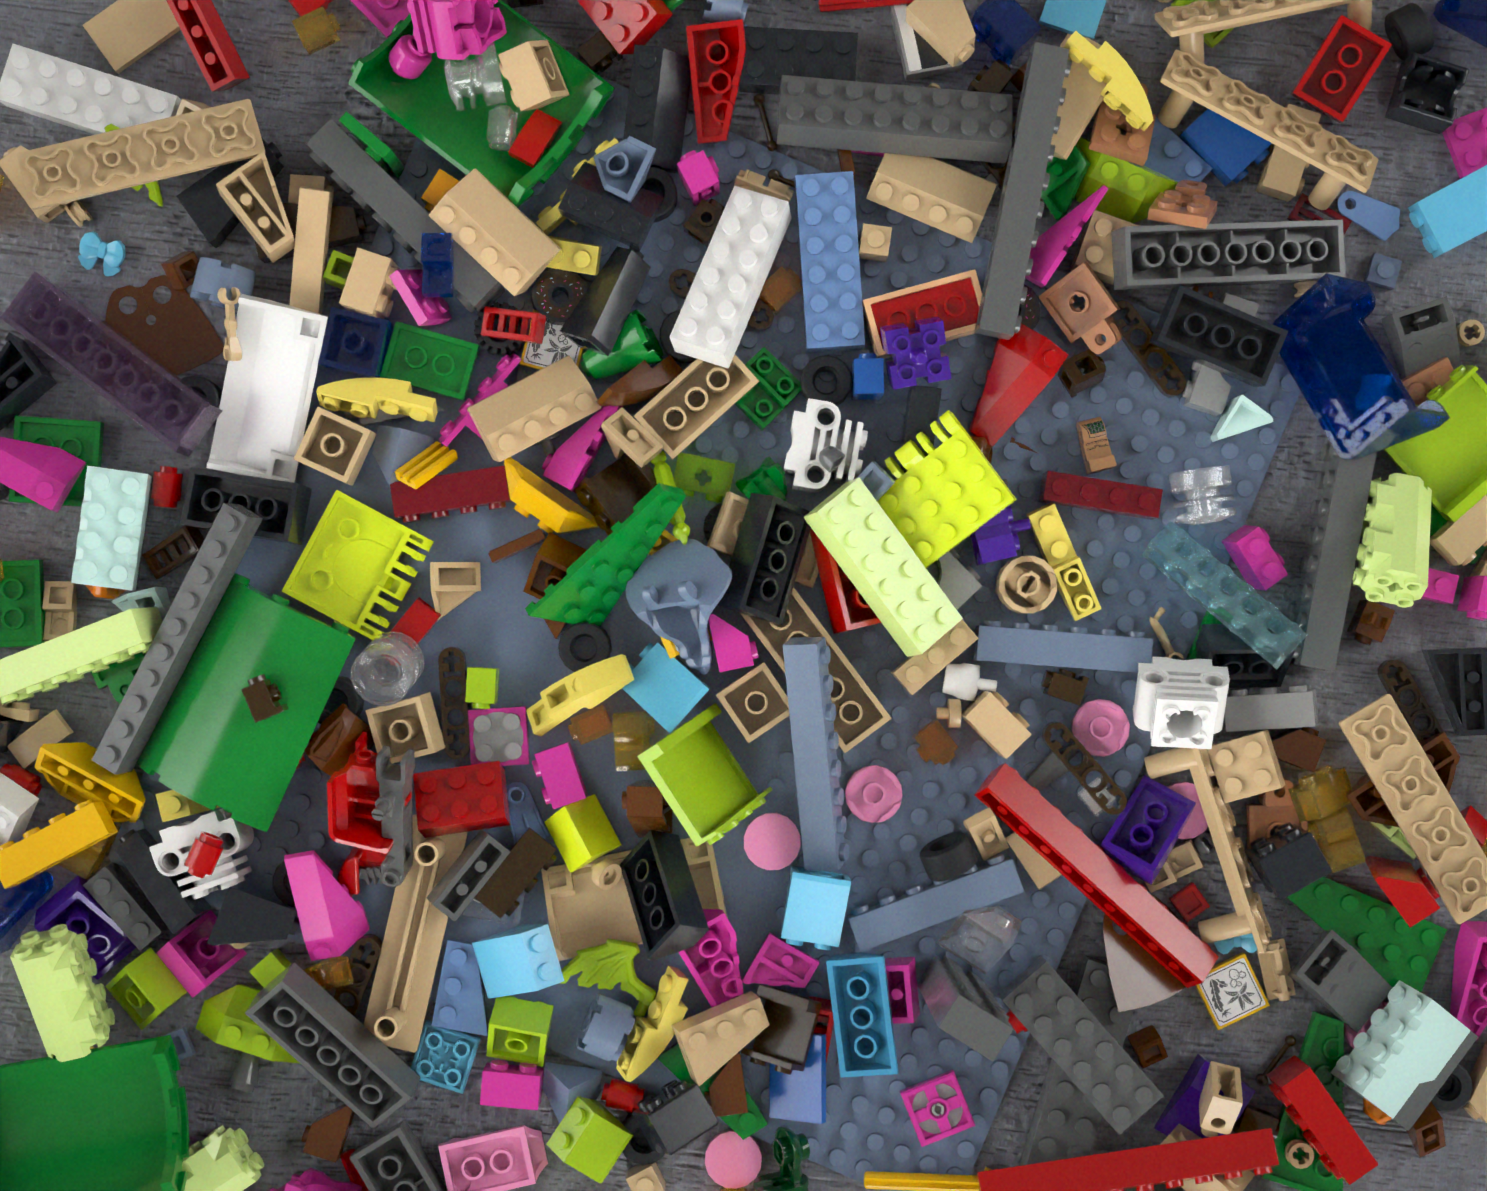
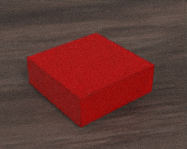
M1190 882L1169 897V900L1186 923L1210 907L1193 882Z

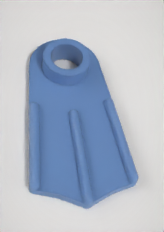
M1346 191L1339 196L1337 200L1338 211L1380 240L1386 241L1391 234L1399 229V208L1354 191ZM1346 200H1350L1353 203L1352 209L1346 208Z
M521 782L509 784L507 786L510 828L514 845L529 827L544 839L548 837L549 833L528 787ZM513 790L521 792L522 797L520 800L515 801L512 799L511 793Z

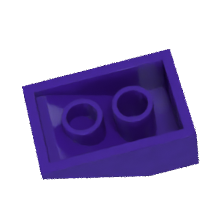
M1144 775L1128 800L1125 809L1120 813L1101 843V847L1106 855L1115 863L1124 867L1127 872L1152 885L1171 853L1196 802Z
M79 874L36 910L34 928L42 932L50 930L56 925L65 924L68 930L76 934H85L89 957L95 960L97 974L93 977L98 980L137 947L83 886L87 880Z
M1197 1054L1155 1124L1154 1128L1168 1136L1178 1124H1181L1200 1138H1208L1201 1132L1199 1100L1211 1061ZM1242 1080L1243 1105L1237 1119L1241 1116L1255 1093V1090ZM1220 1090L1219 1095L1224 1096L1223 1091Z

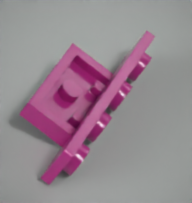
M515 353L510 356L505 355L496 365L498 369L491 378L489 376L486 377L477 388L478 394L472 400L468 398L458 410L460 412L459 416L453 422L449 420L439 432L441 434L439 441L447 447L465 425L482 439L467 408L508 387L503 381L522 360Z

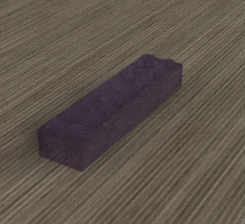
M35 271L0 317L174 452L189 457L223 411L52 280Z

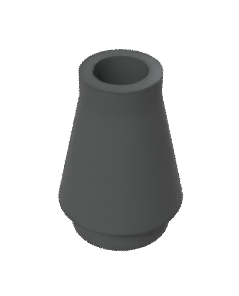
M245 1052L242 1053L229 1079L232 1081L230 1088L245 1092L254 1091V1087L258 1086L260 1057Z

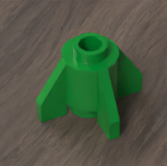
M770 456L765 458L760 467L748 477L739 479L735 483L741 493L745 494L748 499L751 493L787 500L785 498L788 494L785 471L779 463L775 464Z

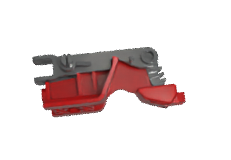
M362 732L355 742L356 751L354 754H350L344 768H341L339 772L335 771L327 781L329 836L337 843L354 846L343 862L337 880L340 885L344 884L349 889L351 897L353 894L357 895L360 892L359 879H364L367 885H370L372 880L374 884H377L380 880L381 884L395 887L401 885L413 865L412 777L413 771L416 768L414 750H407L402 758L401 765L391 764L389 746L384 745L379 753L367 750V732Z

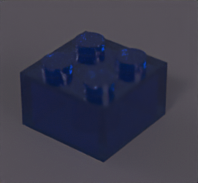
M985 0L975 10L971 21L976 34L975 39L980 43L985 42L991 49L990 53L996 61L997 59L1004 61L1008 66L1013 64L1033 45L1041 29L1015 0Z
M331 307L318 364L327 369L365 378H382L380 374L394 325L385 319Z

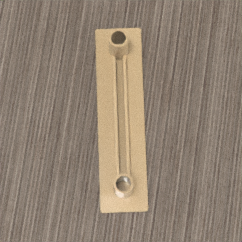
M1198 0L1185 6L1166 7L1162 12L1155 13V20L1171 37L1179 36L1181 52L1191 54L1196 60L1204 64V34L1344 4H1347V18L1371 31L1372 0H1215L1210 2Z
M1177 49L1174 51L1160 80L1162 84L1173 89L1158 114V120L1161 124L1168 128H1176L1194 101L1323 170L1325 173L1308 196L1311 205L1320 210L1328 209L1346 183L1363 193L1368 191L1378 163V158L1370 151L1360 149L1349 143L1344 137L1334 135L1323 129L1317 122L1309 121L1299 116L1293 109L1273 102L1267 95L1259 94L1249 89L1241 81L1225 76L1217 68L1201 63L1191 54Z
M245 99L17 153V159L30 206L33 210H38L254 158L263 151L265 152L251 100Z
M1385 694L1339 722L1340 728L1457 924H1462L1486 910L1487 857L1392 696Z
M1177 747L1144 757L1145 766L1151 779L1190 769L1236 910L1233 913L1199 921L1198 928L1202 941L1208 944L1252 933L1258 953H1265L1267 945L1270 943L1269 937H1272L1271 928L1263 909L1261 897L1258 892H1253L1251 884L1254 881L1253 873L1246 857L1242 839L1235 837L1233 827L1236 826L1235 817L1229 803L1224 804L1208 750Z
M414 814L412 816L413 865L401 885L395 887L364 1021V1026L383 1044L409 1052H416L419 1047L448 922V916L432 905L426 897L462 854L468 832L424 838L418 831L417 814Z

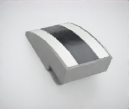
M909 4L889 6L905 81L962 70L964 65L962 61L952 67L906 22V7Z

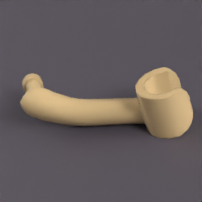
M1159 607L1158 612L1153 618L1150 617L1149 621L1166 653L1165 657L1171 658L1175 655L1179 659L1184 660L1182 654L1174 652L1166 632L1158 622L1162 614L1165 613V609Z

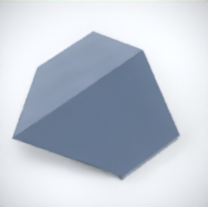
M629 136L627 139L593 156L604 190L631 203L646 180L656 148Z
M378 425L372 453L389 485L398 481L394 471L435 442V437L402 428Z
M545 1062L542 1088L559 1123L577 1096L593 1100L599 1097L603 1070Z

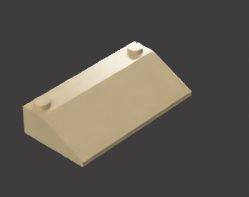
M691 838L681 839L680 841L702 909H721L727 917L713 844L709 845L706 841L696 847ZM632 850L602 856L573 873H570L566 864L549 867L547 871L541 869L550 933L559 961L573 959L578 955L576 953L577 950L604 944L608 938L634 942L638 945L643 944L623 875L621 874L618 883L609 890L601 889L592 881L593 871L591 868L595 862L611 859L620 866L621 862Z

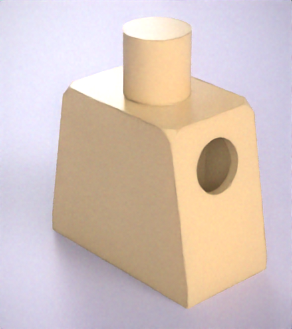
M1213 1061L1210 1063L1199 1100L1200 1127L1202 1134L1206 1137L1218 1136V1133L1227 1135L1232 1131L1243 1105L1241 1074L1238 1067ZM1220 1090L1223 1091L1224 1096L1219 1095Z

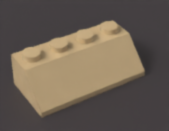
M1067 34L1060 47L1064 48L1072 34ZM1084 37L1097 49L1102 46L1090 38ZM1072 60L1068 78L1064 77L1062 88H1066V96L1063 105L1058 106L1057 116L1061 117L1059 130L1057 134H1053L1051 144L1055 145L1053 157L1067 160L1104 97L1100 93L1107 85L1103 81H1096L1089 74V69L1081 62L1076 63ZM1016 119L1012 125V135L1014 133Z
M885 153L866 199L973 243L997 184L934 157Z
M476 168L451 188L428 215L513 296L526 292L561 250L558 245Z
M568 355L468 407L467 410L492 459L501 462L601 409V406L596 402L598 399L590 383Z
M734 355L729 369L696 359L637 412L634 418L664 446L663 450L674 459L750 391L759 380L736 355Z

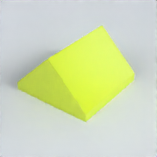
M595 794L563 806L544 822L570 873L622 845Z

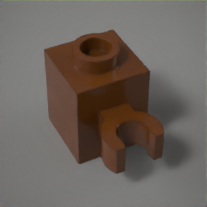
M1360 600L1347 632L1355 635V641L1371 646L1372 642L1382 643L1392 622L1395 610L1369 600Z

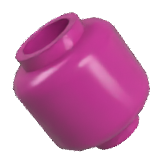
M404 35L389 52L388 59L393 71L398 76L415 79L430 64L432 53H429L428 50L424 53H419L413 35Z

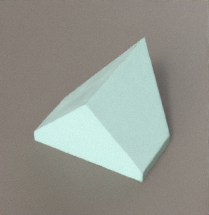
M1240 395L1228 401L1211 435V440L1215 442L1274 421L1269 413L1244 395Z
M152 587L128 593L111 601L122 611L134 608L158 607L162 621L171 606L166 587Z

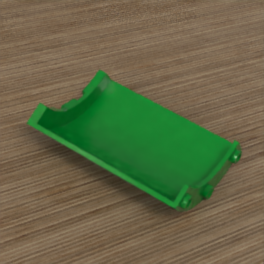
M498 0L494 7H499L505 20L507 33L500 39L492 42L485 52L481 55H469L464 60H448L438 58L436 51L432 53L430 64L418 78L407 79L400 77L393 71L388 58L389 52L402 36L413 35L414 28L411 14L409 13L404 21L400 20L395 25L392 34L387 40L366 57H360L355 61L351 68L353 74L348 84L467 175L476 168L517 208L520 207L534 194L532 188L539 181L545 184L576 148L586 134L582 129L591 117L594 119L598 117L615 88L502 0ZM548 40L570 95L539 109L561 121L562 126L550 147L545 149L537 165L532 168L509 156L508 151L536 109L521 111L514 104L511 98L512 88L508 79L504 78L499 68L501 61L498 55L527 41Z
M234 573L137 764L149 775L154 776L155 772L161 775L158 781L179 794L213 811L216 806H219L224 811L232 814L230 818L267 832L356 638L348 633L349 627L333 621L332 625H329L288 606L290 602L288 599L276 594L270 597L249 584L250 579ZM265 674L266 679H270L271 684L276 683L282 696L279 703L280 705L287 704L288 710L255 723L241 689L249 686L248 680Z
M171 1035L90 1049L91 1053L87 1056L65 1062L57 1061L54 1055L53 1058L43 1057L0 1065V1191L185 1190L187 1172L182 1171L183 1158L189 1157L188 1107L185 1086L179 1087L176 1071L180 1070L181 1067Z

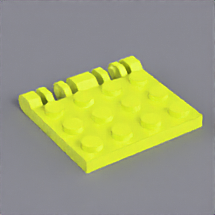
M950 410L942 414L939 419L952 437H949L936 420L930 424L933 433L943 442L938 448L933 446L930 439L923 432L916 435L918 442L929 455L925 457L912 440H909L894 452L899 462L907 470L906 473L903 472L892 457L889 456L884 460L887 468L897 480L877 501L925 568H928L1017 500Z
M336 490L282 592L369 639L380 643L385 632L366 623V620L369 619L388 628L390 622L386 618L371 612L375 603H378L390 612H397L399 606L380 597L381 592L383 591L403 601L412 583L392 573L394 568L414 578L418 572L413 567L398 562L402 553L405 552L411 555L413 559L423 562L426 556L407 546L408 542L429 552L434 541Z

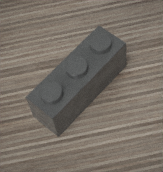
M480 830L426 898L432 905L455 922L505 860L510 851L484 830Z
M116 863L103 867L83 885L139 951L152 945L169 930L154 906Z

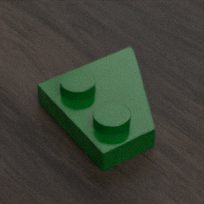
M1077 143L1067 160L1053 157L1052 162L1047 163L1046 173H1050V178L1046 191L1042 190L1041 198L1057 221L1066 215L1091 165Z

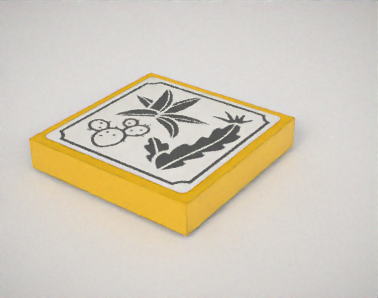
M546 322L543 343L525 342L520 365L541 370L569 355L579 368L584 349L578 347L560 332L561 325H552Z
M1243 952L1214 965L1205 981L1195 985L1217 1030L1270 1006Z

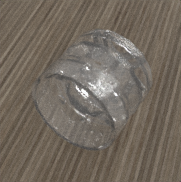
M494 42L481 55H475V59L469 60L466 57L459 62L445 59L444 71L449 96L456 105L457 111L464 110L462 97L469 96L471 109L476 108V94H482L487 106L506 103Z
M1229 465L1168 474L1171 493L1185 495V500L1173 504V509H1187V514L1174 516L1175 523L1189 525L1220 522L1230 516L1237 515L1236 507L1222 509V503L1235 500V497L1232 495L1220 494V489L1233 485Z
M390 631L379 634L355 658L351 667V681L355 691L364 700L373 705L388 706L396 704L406 696L411 687L419 680L424 670V656L421 648L412 638L403 633Z

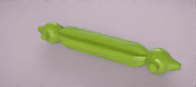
M662 450L660 454L650 461L655 465L653 472L657 484L661 483L676 487L671 468L665 462L666 453ZM681 504L670 520V523L674 525L672 530L674 537L685 545L690 534V528L684 523L686 515Z

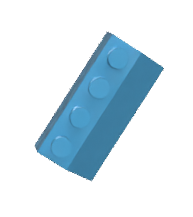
M864 952L834 954L826 961L840 1077L898 1074L884 955Z

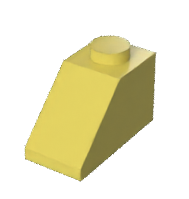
M174 790L156 794L162 822L211 810Z

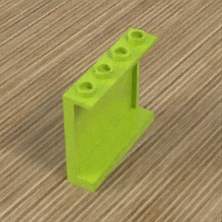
M1461 365L1453 370L1449 375V381L1443 386L1438 385L1433 388L1426 396L1428 399L1421 406L1416 405L1404 415L1406 419L1398 426L1393 425L1387 429L1382 435L1384 439L1378 443L1404 474L1420 477L1424 481V487L1427 488L1429 486L1432 490L1431 504L1445 520L1454 523L1487 494V384L1476 373L1478 368L1473 365Z
M716 703L637 756L696 847L706 841L711 845L724 837V833L739 824L738 822L751 815L753 810L766 802L764 797L773 790L770 786L757 793L711 723L713 718L722 713Z

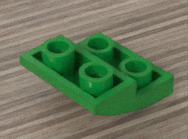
M765 347L745 364L759 382L735 403L762 431L801 392L800 381Z

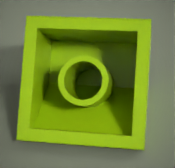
M151 947L126 965L105 986L141 1031L187 993L182 984Z
M514 996L497 997L489 1022L486 1056L520 1063L536 1064L543 1067L554 1006L541 1001L522 1000Z
M577 1096L546 1145L564 1163L594 1181L602 1183L631 1140L633 1134L598 1100Z

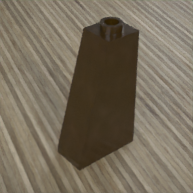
M282 203L295 240L298 204ZM332 206L328 249L365 241L363 232L367 231V225L364 215H359L354 207ZM255 241L258 258L264 263L272 262ZM294 249L278 260L294 257Z

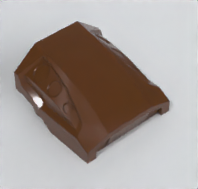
M343 703L321 723L319 730L311 735L310 744L305 748V752L323 772L332 776L335 771L339 772L341 768H344L350 754H354L356 751L355 742L362 732H367V750H370L375 743L370 725L356 716Z

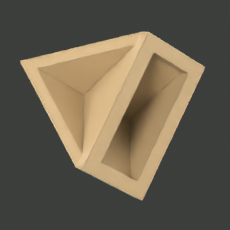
M430 562L432 599L435 612L441 614L438 620L474 593L481 591L480 562Z

